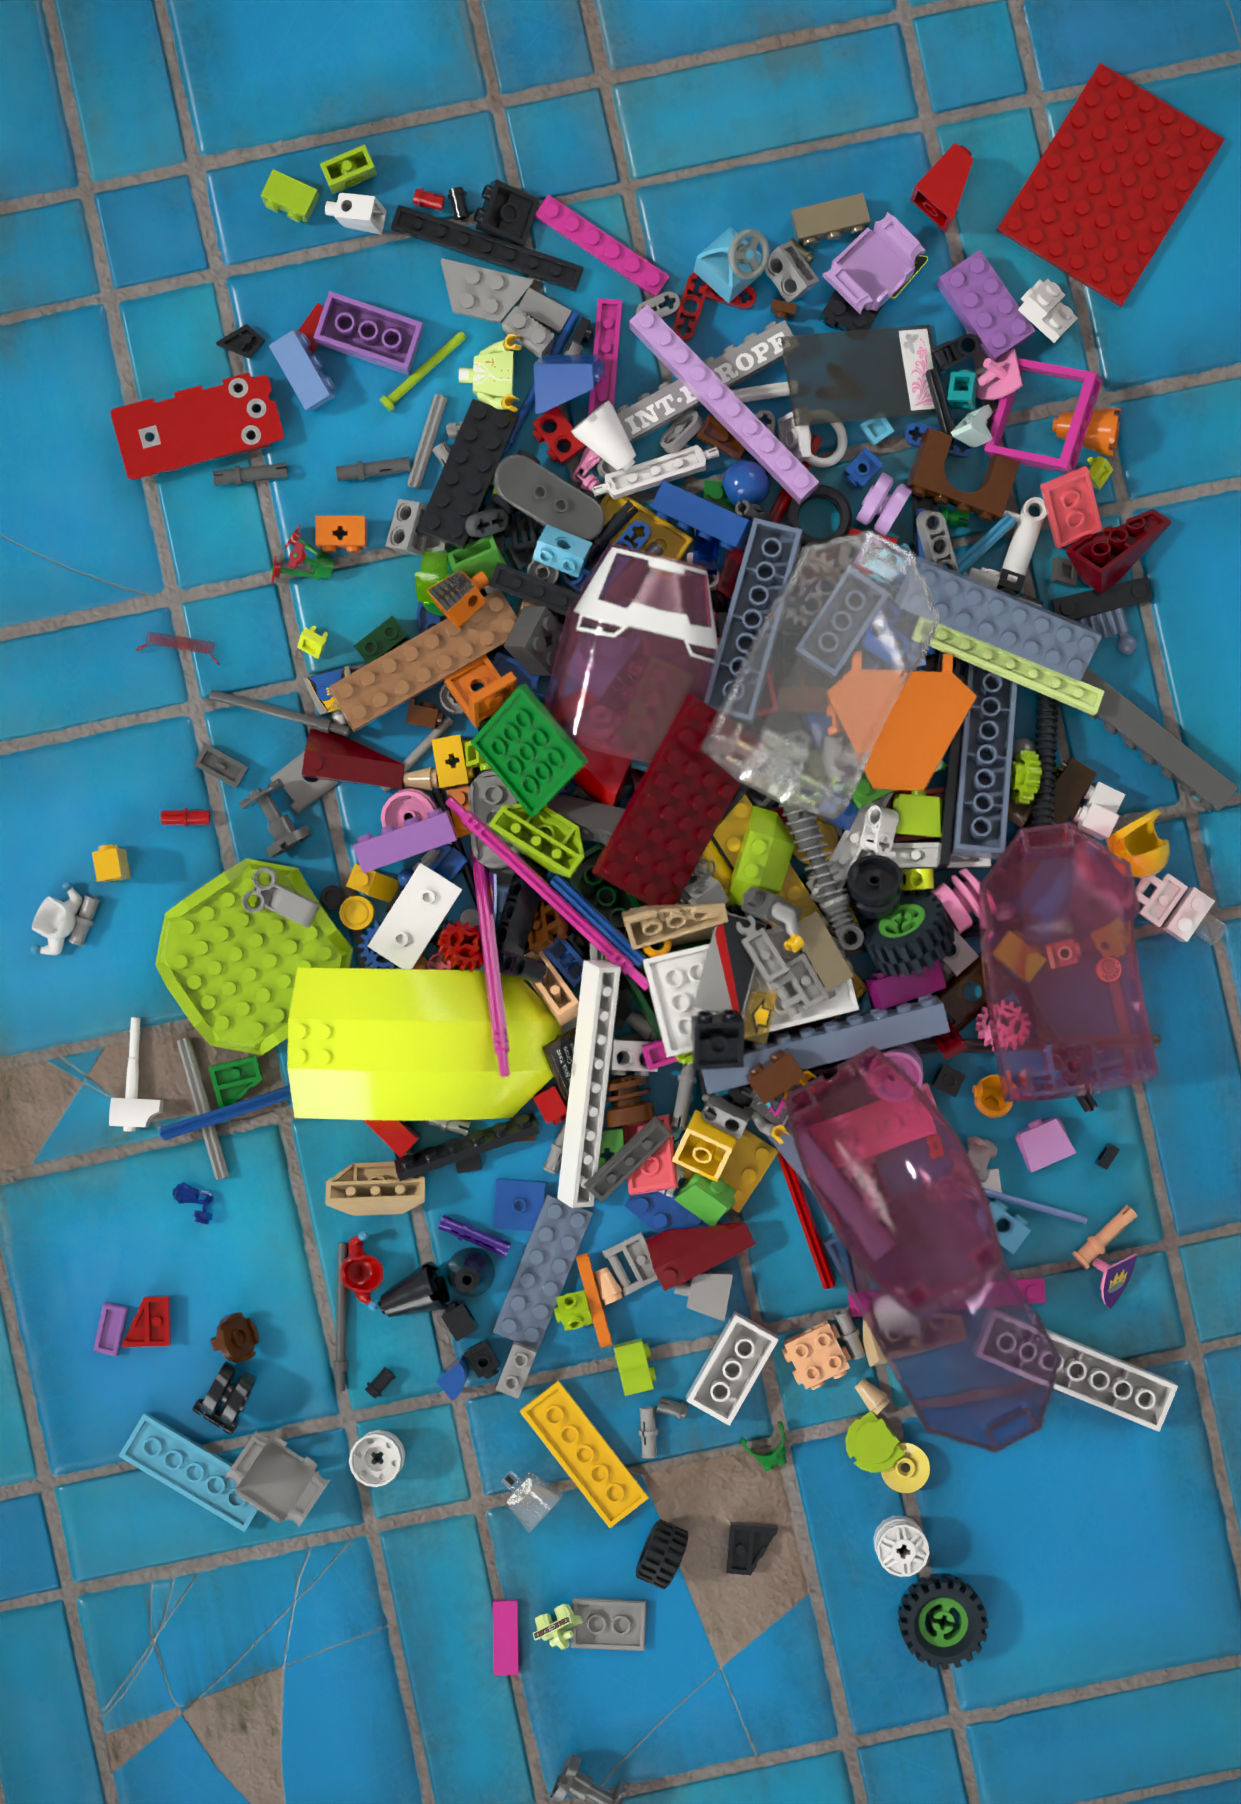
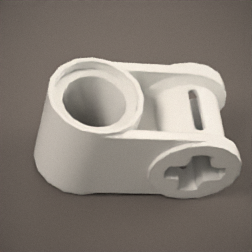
M873 805L867 810L864 829L860 838V846L864 851H876L879 855H887L891 851L896 827L899 822V815L896 810Z

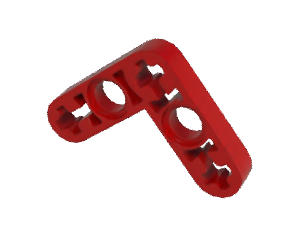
M693 272L687 280L673 331L683 342L690 341L695 334L705 299L740 310H748L754 306L756 301L754 289L748 286L739 294L743 296L744 292L749 293L748 297L752 300H747L746 304L741 303L740 297H735L734 301L727 303L722 297L717 296L715 291L703 280L702 284L705 286L699 287L697 296L687 295L688 292L691 294L694 292L695 284L691 282L697 281L700 278ZM687 301H694L698 304V310L695 313L686 312L684 305ZM685 318L695 319L694 322L689 320L688 330L691 332L681 336L680 330L677 328L683 327Z

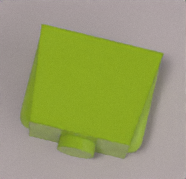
M912 790L911 795L897 794L894 796L893 809L899 815L895 834L941 837L943 810L941 798L926 796V791Z

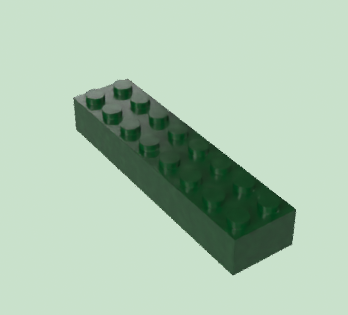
M599 843L584 852L585 858L571 878L562 877L629 940L622 912L641 906L636 897L592 872L605 848L603 843ZM658 942L650 945L653 950H660L664 944L663 942ZM638 948L646 956V959L651 958L644 953L642 948ZM643 963L639 967H636L634 965V967L646 978ZM620 971L621 979L659 1040L662 1037L649 987L644 990L628 974L624 975Z

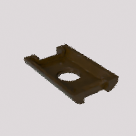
M983 950L978 954L979 957L958 976L951 977L945 983L946 988L932 994V996L937 995L943 1002L946 1012L955 1021L953 1026L958 1033L969 1025L978 1014H981L983 1006L988 1008L990 1002L994 1003L1013 986L1008 977L1002 979L988 963L991 957ZM970 982L977 983L982 991L980 998L974 1002L967 1001L962 994L963 987Z

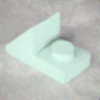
M989 404L968 413L951 431L952 436L973 448L991 441L993 437L986 426L988 423L987 419L993 413Z

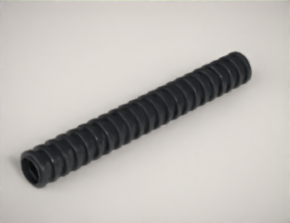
M1039 693L1037 695V700L1039 701L1036 704L1039 708L1036 710V714L1039 716L1036 717L1038 722L1036 729L1038 731L1035 732V736L1038 738L1035 740L1037 744L1035 751L1039 755L1038 761H1041L1039 767L1042 768V775L1040 777V788L1037 793H1034L1033 804L1035 806L1032 807V810L1035 812L1032 814L1034 819L1032 826L1034 828L1031 830V833L1036 836H1051L1054 834L1052 829L1054 822L1052 820L1055 818V815L1052 814L1055 811V807L1052 805L1055 804V799H1053L1055 792L1053 790L1056 788V785L1053 782L1056 781L1054 776L1056 769L1054 767L1057 766V763L1054 760L1057 759L1055 754L1057 752V747L1055 746L1057 739L1055 738L1058 736L1055 730L1058 729L1056 724L1058 717L1056 715L1059 714V711L1056 708L1059 707V703L1057 702L1058 700Z

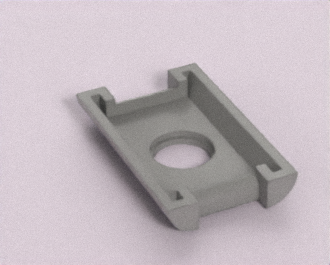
M305 751L270 777L272 782L279 778L285 785L283 788L294 801L291 806L298 814L339 783L337 781L320 779L316 782H307L302 776Z

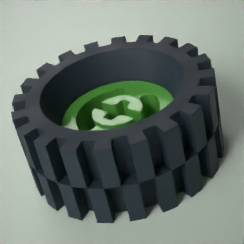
M911 890L909 895L902 892L899 908L892 915L882 919L868 918V920H863L861 924L863 927L861 929L864 936L863 942L878 971L881 970L884 975L891 973L892 977H899L900 973H903L904 977H909L913 971L920 974L924 972L923 968L926 966L931 969L936 966L934 961L937 959L942 961L946 957L944 951L950 952L952 949L951 943L955 941V932L942 902L933 893L929 895L927 891H922L920 895L917 890Z
M937 1573L930 1574L931 1580L925 1581L924 1577L918 1579L919 1585L917 1587H914L913 1584L910 1585L908 1596L903 1594L901 1598L902 1607L898 1608L899 1628L908 1650L912 1655L915 1654L917 1660L921 1663L927 1661L929 1667L935 1669L936 1664H940L942 1670L949 1669V1664L954 1663L955 1668L962 1666L960 1662L962 1659L966 1658L969 1663L974 1659L971 1653L976 1651L979 1654L982 1650L980 1642H986L987 1639L985 1629H988L987 1613L977 1593L968 1583L966 1585L961 1578L956 1576L954 1580L950 1574L943 1573V1578H938ZM931 1608L933 1617L930 1616V1621L934 1628L933 1631H929L925 1627V1617ZM950 1608H955L959 1612V1621L953 1631H951L953 1629L951 1622H954V1618ZM945 1615L947 1620H942V1623H939L937 1619H941Z

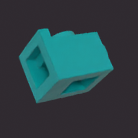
M970 370L951 372L947 397L951 409H976L975 402L978 388L976 373Z

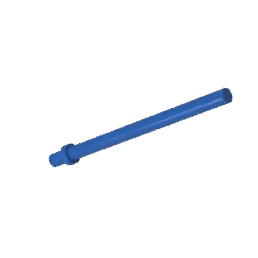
M571 312L549 355H560L580 318L578 313ZM534 383L517 413L519 419L503 458H505L510 447L516 443L514 439L535 402Z

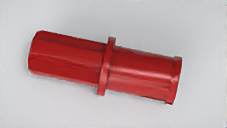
M184 808V810L161 811L160 820L163 825H184V827H188V825H210L211 814L210 810H188V808Z

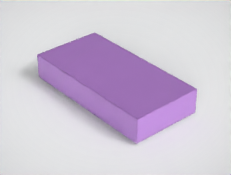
M107 1302L103 1303L93 1349L94 1352L112 1356L119 1355L129 1307Z

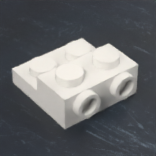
M1039 279L1021 298L1024 303L1018 309L1054 343L1078 319L1068 306L1060 302L1065 294L1056 283L1051 282L1049 279L1044 282Z

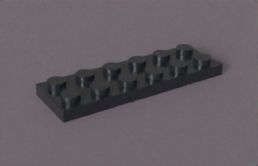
M472 399L417 531L419 534L464 550L470 536L466 531V521L469 516L480 512L494 479L496 468L503 458L518 422V415L496 409L492 405Z

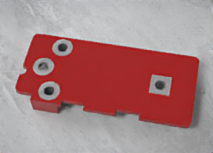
M248 372L222 379L223 385L203 390L202 385L174 392L175 398L156 403L154 398L112 409L110 415L127 477L130 480H137L167 471L174 472L180 470V468L232 454L249 453L271 447V443L282 441L284 439V432L276 402L269 399L270 394L273 393L269 378L266 375L252 378ZM238 387H243V390L240 393H237L236 389ZM256 404L261 406L259 413L252 411L253 406ZM148 433H153L155 436L151 442L146 441ZM251 434H256L255 439L249 440L248 438Z

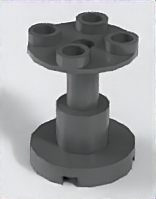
M280 778L268 784V788L263 791L259 788L248 794V798L239 803L242 810L259 804L270 824L266 827L275 841L266 849L270 858H275L291 850L300 841L302 843L313 835L308 825L296 830L289 816H282L271 796L285 786Z
M571 1753L564 1763L563 1771L560 1776L558 1775L550 1795L551 1800L558 1804L563 1801L566 1794L581 1801L586 1797L597 1804H623L620 1798L627 1792L630 1782L621 1779L613 1793H610L593 1784L592 1777L578 1770L581 1757Z

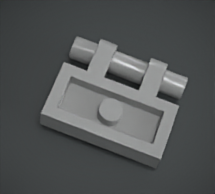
M804 953L785 963L789 972L770 983L772 990H776L782 1001L781 1006L784 1010L787 1009L791 1018L800 1013L795 1005L796 1003L801 1001L805 1009H808L829 997ZM789 981L797 993L793 997L789 995L784 986Z

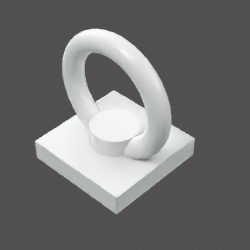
M797 408L777 420L779 441L800 463L806 461L812 466L825 468L835 465L844 456L847 448L846 430L842 422L831 412L820 409L808 411L807 408ZM816 419L828 422L837 434V448L831 456L826 458H820L811 453L809 422Z

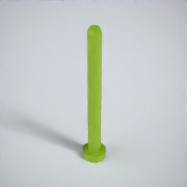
M462 331L458 332L388 397L383 395L379 399L383 406L389 412L394 410V404L465 340L466 335Z

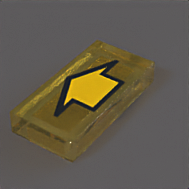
M752 989L744 1021L745 1040L766 1044L777 995Z

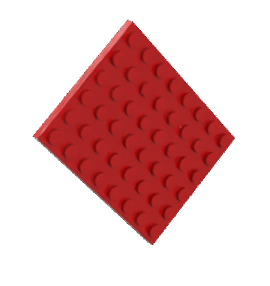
M1100 63L996 231L1121 307L1225 139Z

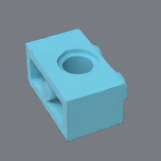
M546 525L538 539L532 559L578 578L587 561L592 542Z
M987 1199L971 1223L1014 1254L1031 1231L1026 1227L1028 1222L1018 1214H1015L1014 1217L1006 1212L1008 1207L996 1199L993 1203ZM1001 1218H1006L1008 1221L1007 1228L1002 1231L997 1230V1221Z

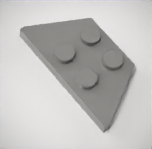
M441 259L452 311L455 314L501 324L508 316L510 310L519 303L520 298L528 288L533 286V279Z

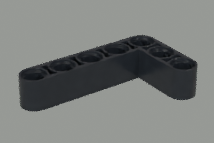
M523 854L520 858L546 881L549 870ZM514 871L495 933L500 973L540 983L546 974V964L543 961L524 956L523 954L541 896Z

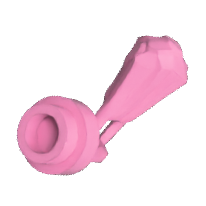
M588 447L584 450L578 466L572 473V480L576 483L582 481L581 489L592 493L591 487L601 485V483L593 474L586 478L585 476L601 460V457ZM580 469L584 470L582 475L577 474Z

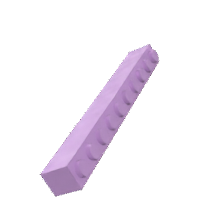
M648 304L629 321L630 330L799 505L818 488L819 481Z

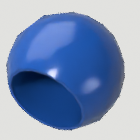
M748 460L735 462L728 467L722 478L726 495L734 506L739 501L742 502V500L760 505L769 493L770 478L765 468L757 462Z

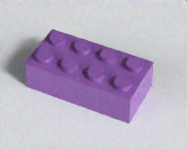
M980 250L939 277L936 286L968 333L977 336L980 342L979 349L986 359L990 358L995 362L1011 349L1030 339L1034 334L1035 329L1028 319L1018 311L1020 307Z
M329 291L313 338L317 345L409 375L424 332V325L422 322Z

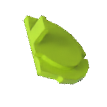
M873 1411L868 1412L861 1419H856L848 1429L845 1438L846 1451L850 1459L853 1456L857 1459L854 1464L862 1470L871 1473L884 1472L894 1467V1463L905 1455L898 1445L900 1442L884 1420L882 1418L878 1419Z

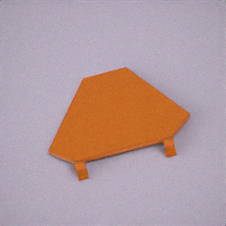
M853 651L852 670L833 685L826 694L873 789L924 791L977 696L952 673L953 654H943L942 672L863 670V651Z

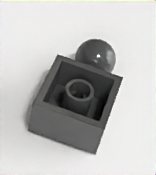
M557 585V586H560V587H562V588H565V589H567V590L572 591V590H571L570 588H568L567 586ZM524 606L504 644V647L530 675L552 676L572 637L558 620L559 617L565 615L552 611L546 606Z

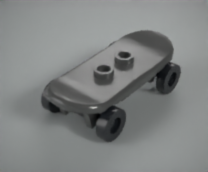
M519 450L517 454L510 455L499 463L494 473V484L498 494H493L490 502L495 507L509 514L512 513L515 507L544 526L550 525L589 542L597 538L602 532L605 516L600 506L602 501L599 497H595L593 493L585 489L579 490L539 465L540 461L524 450Z

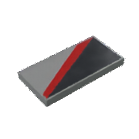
M726 912L729 922L714 926L693 1007L717 1014H722L726 1009H733L737 1013H741L743 1017L756 966L741 943V940L746 938V935L738 932L736 923L740 922L744 928L750 927V923L745 917ZM755 920V929L758 931L764 928L766 931L767 924Z

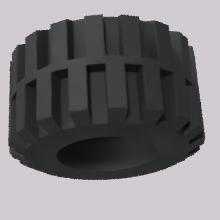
M659 1519L652 1527L642 1549L636 1567V1578L663 1590L667 1588L672 1582L684 1555L688 1542V1531Z

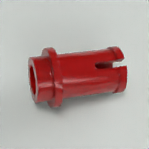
M422 187L421 190L416 188L413 203L417 204V207L422 205L442 211L445 200L444 195L424 191Z

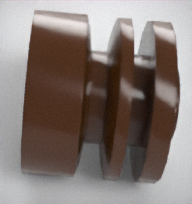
M628 1075L608 1081L607 1091H610L611 1095L606 1096L605 1102H612L613 1107L604 1110L606 1127L638 1123L650 1120L656 1116L653 1101L641 1100V1096L651 1092L650 1088L639 1089V1085L649 1082L648 1076Z

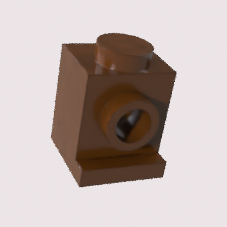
M410 699L405 723L430 729H436L437 725L442 724L444 711L434 709L435 704L421 701L419 706L416 705V700Z

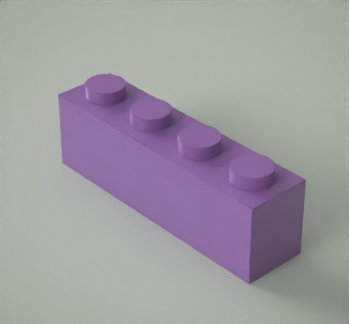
M441 808L427 812L428 817L419 820L418 816L405 820L404 826L395 828L393 824L380 829L381 834L372 836L371 833H367L357 837L358 842L353 845L362 872L366 873L456 841L458 835L449 810L442 812Z

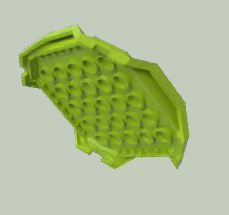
M246 858L187 896L165 913L155 965L172 996L195 1029L210 1046L263 1055L288 1038L289 1013L297 968H350L354 949L335 926L321 904L310 927L303 926L268 908H264L256 913L245 910L242 905L243 896L247 892L257 889L253 883V876L257 870L264 867H270L278 874V884L320 904L299 868ZM268 872L260 874V882L266 886L270 885L272 881L271 875ZM252 894L249 897V904L254 908H258L261 904L260 897Z

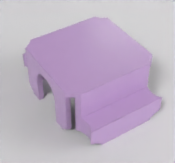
M887 212L884 219L875 222L873 230L867 228L831 263V270L823 273L822 276L860 315L863 308L877 311L913 276L915 259L917 256L924 254L925 249L894 216Z

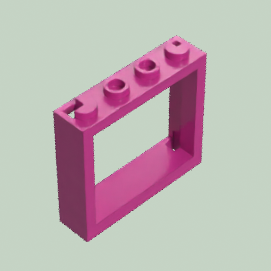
M1017 358L1020 375H1022L1023 371L1084 382L1061 457L1058 459L1000 447L1017 390L998 399L997 411H994L991 417L992 427L990 433L993 439L984 444V451L990 458L1000 454L1019 461L1022 465L1066 474L1070 473L1076 468L1101 388L1102 379L1095 372Z

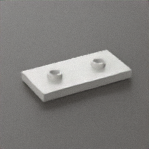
M420 863L367 947L402 969H413L463 889Z

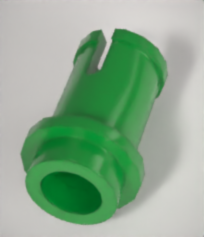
M948 507L939 509V513L944 516L946 524L964 528L968 527L969 522L959 520V518L969 519L970 514L949 510Z

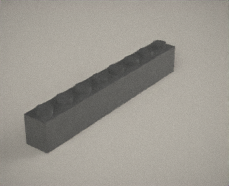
M1087 667L1081 681L1105 692L1097 714L1093 716L1086 712L1084 713L1091 719L1096 720L1097 718L1104 723L1103 728L1111 735L1117 734L1124 739L1122 743L1132 751L1135 749L1142 754L1141 758L1147 764L1158 766L1162 770L1160 773L1169 781L1174 779L1181 785L1179 787L1180 790L1190 797L1194 795L1200 800L1199 805L1209 812L1212 810L1214 812L1220 811L1238 787Z

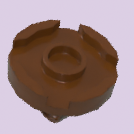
M240 1312L229 1314L222 1318L217 1327L216 1337L210 1339L213 1351H221L228 1361L234 1363L248 1361L256 1354V1351L253 1352L255 1344L259 1343L258 1331L253 1320L250 1318L246 1319L242 1316L243 1313Z

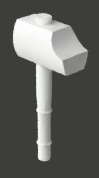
M131 1017L129 1031L130 1044L129 1058H127L129 1060L126 1074L125 1098H111L109 1113L110 1126H123V1131L135 1132L136 1127H149L153 1117L163 1113V1100L137 1099L141 1018Z

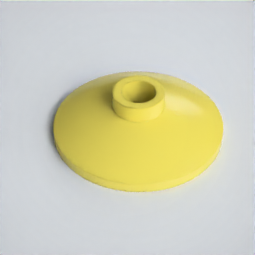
M899 1443L898 1445L905 1455L894 1463V1467L881 1472L885 1483L894 1491L912 1493L923 1487L928 1480L930 1473L929 1460L918 1446L910 1443ZM903 1463L910 1465L909 1472L902 1471L901 1466Z

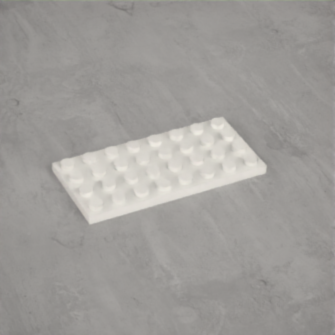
M824 916L829 925V928H827V930L829 931L831 937H836L833 932L836 930V928L831 927V925H833L834 923L833 921L829 922L831 916ZM778 928L766 930L767 935L785 963L801 955L799 950L794 953L793 949L788 951L785 948L784 943L791 938L786 931ZM709 944L643 960L667 1058L692 1052L691 1016H697L698 1012L706 1011L693 1007ZM839 950L843 958L845 959L846 957L844 954V950ZM756 967L743 1014L745 1022L744 1039L858 1011L859 1007L851 978L827 991L829 997L808 1009H805L801 1001L796 1003L795 1005L800 1013L791 1018L787 1009L784 1010L781 1006L782 1001L776 990H772L770 983L766 984ZM790 981L784 984L791 997L797 995ZM765 999L764 1008L771 1009L767 1028L759 1026L758 1033L756 1034L752 1013L762 1000Z

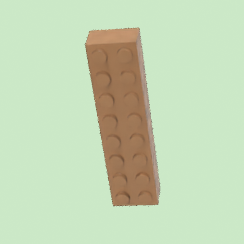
M497 589L485 596V604L459 628H456L447 618L329 686L328 690L352 731L356 732L444 681V678L485 654L487 656L504 646L518 618L502 591Z

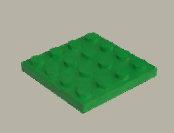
M526 683L520 685L470 742L532 819L543 811L588 762L587 758Z

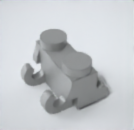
M976 1136L968 1137L967 1143L969 1144L967 1148L969 1151L965 1162L961 1164L960 1169H957L956 1175L984 1183L990 1174V1170L987 1169L989 1160L995 1158L998 1148L987 1139H981Z

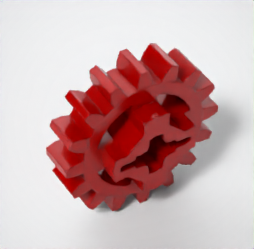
M456 921L454 926L450 923L446 929H443L437 945L441 946L438 952L439 954L446 955L443 959L444 962L449 960L452 962L451 968L457 965L460 971H463L466 967L470 972H473L475 967L479 970L483 966L481 933L477 931V925L471 928L467 921L464 926L461 925L460 921Z

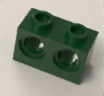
M391 616L355 644L354 647L366 663L369 664L402 645L410 638L395 618Z

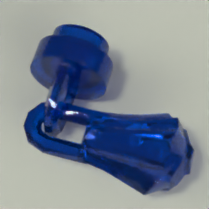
M185 1182L177 1184L173 1188L172 1195L179 1204H202V1210H194V1222L209 1224V1221L213 1219V1213L207 1212V1207L213 1202V1195L208 1191L193 1188ZM199 1195L206 1196L204 1200L199 1199Z

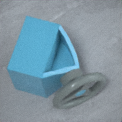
M730 227L697 256L693 272L727 303H730L755 281L766 268L769 260L767 239L756 229H745L737 233ZM752 236L749 243L744 239L745 237ZM758 242L761 244L762 254L756 250Z

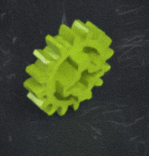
M1020 750L1019 754H1016V761L1011 763L1009 793H1012L1011 800H1014V803L1030 804V800L1034 799V793H1037L1040 788L1042 768L1039 767L1041 761H1038L1039 755L1035 751Z

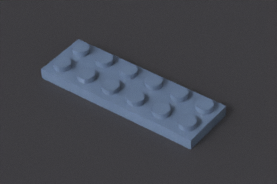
M549 1194L546 1195L493 1327V1333L539 1349L557 1304L556 1297H559L593 1214L592 1211L582 1207L571 1208L556 1197Z

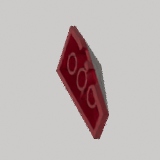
M1152 509L1127 519L1125 524L1115 528L1111 525L1104 528V532L1092 536L1088 534L1083 536L1066 549V554L1083 582L1102 594L1128 572L1171 525V520Z

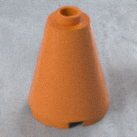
M1121 408L1094 409L1082 447L1108 457H1114V451L1111 449H1116L1121 422L1118 421V415H1121ZM1075 411L1062 412L1059 414V418L1054 417L1052 432H1056L1057 438L1066 441Z

